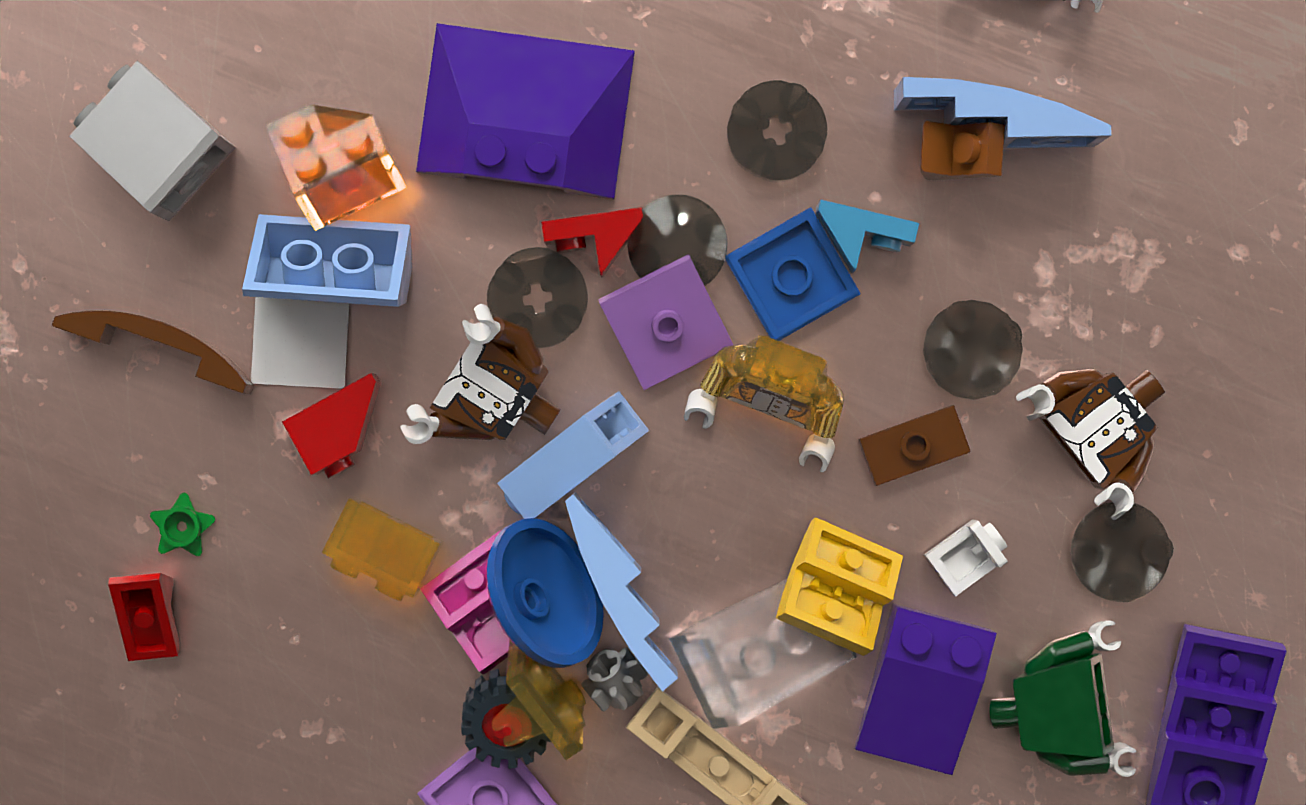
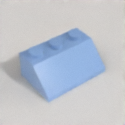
M259 214L242 287L243 296L399 307L407 302L412 272L410 225Z

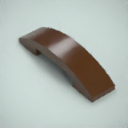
M81 311L55 316L51 325L110 345L117 327L202 357L195 376L197 378L243 394L251 395L254 384L247 375L218 348L187 330L163 321L125 312Z

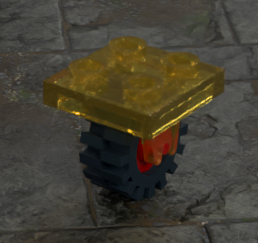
M509 640L506 676L500 677L499 669L490 671L489 680L486 681L481 675L475 680V688L469 687L466 693L462 711V736L466 735L465 745L469 751L476 747L477 759L483 762L487 755L491 756V766L500 768L501 759L508 760V769L517 768L519 758H523L526 765L534 762V752L541 756L546 751L547 741L552 742L564 759L567 760L583 750V728L586 726L583 711L586 701L580 688L572 679L565 681L556 668L538 663Z

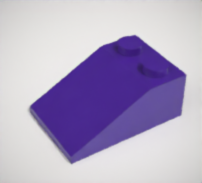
M892 603L854 749L953 775L985 681L997 633L988 628Z

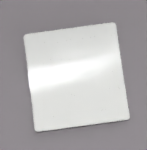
M255 297L251 382L264 385L344 388L349 303Z

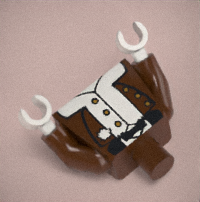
M477 305L474 311L480 323L472 324L467 320L462 321L470 344L431 404L430 409L435 412L428 416L422 406L418 404L409 406L406 411L409 418L419 423L414 426H400L405 438L413 444L424 443L431 436L453 439L492 440L497 438L499 440H506L519 419L545 435L561 409L536 394L549 371L543 365L544 358L530 331L503 318H492L490 309L486 305Z
M1088 368L1060 371L1039 385L1018 393L1016 396L1017 401L1028 397L1034 404V413L1027 416V419L1032 421L1039 418L1091 484L1095 488H1104L1109 484L1108 488L1095 497V504L1099 506L1107 499L1112 500L1116 507L1115 514L1111 516L1113 520H1116L1132 508L1134 504L1133 494L1145 477L1155 447L1152 435L1158 427L1144 409L1165 393L1159 381L1148 370H1145L1125 386L1113 372L1102 375L1099 371Z

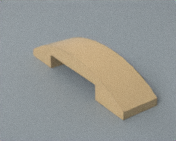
M659 687L654 690L626 726L629 731L665 759H670L727 805H808L754 759L666 692H662Z

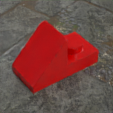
M642 207L542 221L544 243L546 246L555 244L556 252L559 253L585 249V240L595 239L600 276L602 278L643 223Z
M162 573L109 578L108 586L128 661L178 656L180 641L171 608L174 585L172 577Z

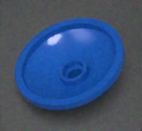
M536 518L516 521L501 530L489 551L487 589L492 609L503 631L523 653L545 666L565 668L582 662L593 653L598 645L602 634L604 613L603 603L581 556L578 545L559 527Z

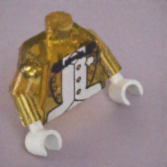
M758 335L746 345H728L718 351L700 384L702 389H696L689 394L684 420L687 421L692 412L700 411L706 414L702 428H709L714 421L718 403L717 397L721 396L801 428L811 430L814 434L808 437L799 456V463L801 466H804L809 455H816L823 462L820 472L826 471L835 451V444L831 438L836 434L844 404L843 391L827 374V361L822 357L762 335Z

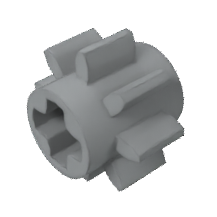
M624 647L619 653L614 650L604 649L594 655L589 663L586 664L589 679L582 682L581 686L601 711H606L610 705L616 709L625 710L643 695L642 684L639 680L647 677L648 673L628 648Z

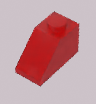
M370 373L282 421L311 475H318L324 471L329 479L355 465L351 456L362 450L381 385L377 374Z

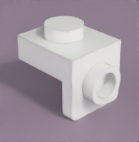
M972 519L925 553L924 556L950 592L957 596L995 567L1000 568L1008 561L1001 551L1008 546L990 522L983 527L979 521Z

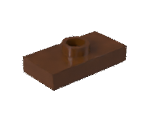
M954 405L858 439L875 486L971 452Z

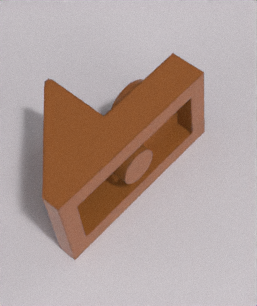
M924 121L920 165L922 175L927 180L1002 176L1005 125L991 122L951 125Z

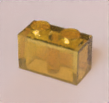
M356 497L348 499L322 553L333 558L329 565L333 569L355 579L359 572L377 580L374 587L376 590L393 599L402 601L404 595L411 598L418 595L444 541Z

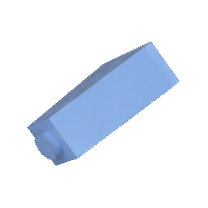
M618 391L579 418L497 484L503 490L505 500L513 511L521 514L524 519L536 518L641 438L649 429L620 391Z

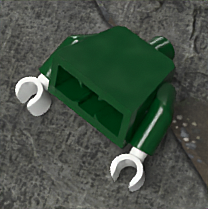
M1111 620L1096 622L1089 628L1088 632L1082 630L1051 640L1026 661L1024 673L1013 679L1015 697L997 698L990 701V718L994 729L1019 727L1023 750L1034 751L1040 761L1069 776L1106 774L1109 769L1124 777L1132 776L1136 769L1131 766L1119 767L1118 760L1123 753H1136L1137 751L1125 743H1114L1102 654H1092L1094 649L1110 651L1120 647L1121 641H1115L1106 645L1100 636L1101 630L1104 627L1112 626L1116 623Z

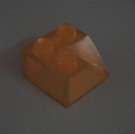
M311 104L266 125L292 194L314 231L407 188L379 121L374 114Z

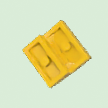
M815 517L811 520L794 559L780 600L776 619L862 656L867 655L874 649L883 606L894 598L903 555Z

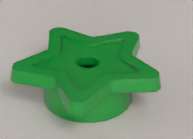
M181 493L171 509L152 511L150 513V518L159 527L161 534L158 547L159 553L164 554L181 547L195 556L202 554L201 533L215 522V517L195 511L187 493ZM180 522L186 523L187 528L185 531L178 529Z

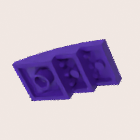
M1184 624L1161 720L1146 805H1255L1268 760L1264 750L1277 707L1274 694L1286 655V648L1283 643Z

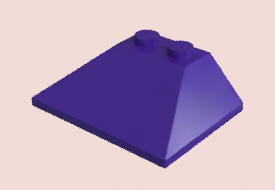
M437 23L416 172L460 179L472 176L564 189V192L569 194L614 200L635 50Z

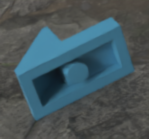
M825 200L819 201L815 212L851 273L856 271L864 236L872 237L871 246L900 252L902 245L910 247L915 243L919 227L917 222Z

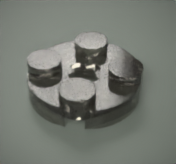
M782 80L762 82L748 89L733 105L727 125V142L734 160L745 171L769 182L790 181L808 172L821 156L827 138V121L818 100L801 84ZM778 118L781 124H789L791 131L785 134L786 143L777 145L773 138H764L763 130L769 128V119Z
M527 248L511 254L496 270L488 286L487 306L490 309L492 318L500 317L527 328L538 348L543 349L566 341L580 328L588 307V290L580 270L567 257L548 248ZM534 284H540L543 292L552 293V301L545 303V311L535 313L533 305H525L523 302V296L531 294V286Z

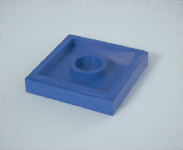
M811 207L724 256V260L773 344L861 294Z

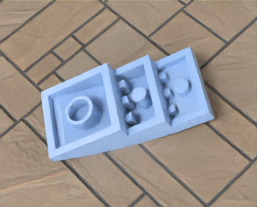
M903 77L894 90V111L944 110L945 124L964 125L991 122L1005 125L1003 149L1095 147L1111 136V125L1062 103L1012 88L959 79Z
M575 492L565 503L581 556L598 595L629 649L663 692L678 679L677 668L648 636L660 625L659 617L629 584L641 573L642 567Z

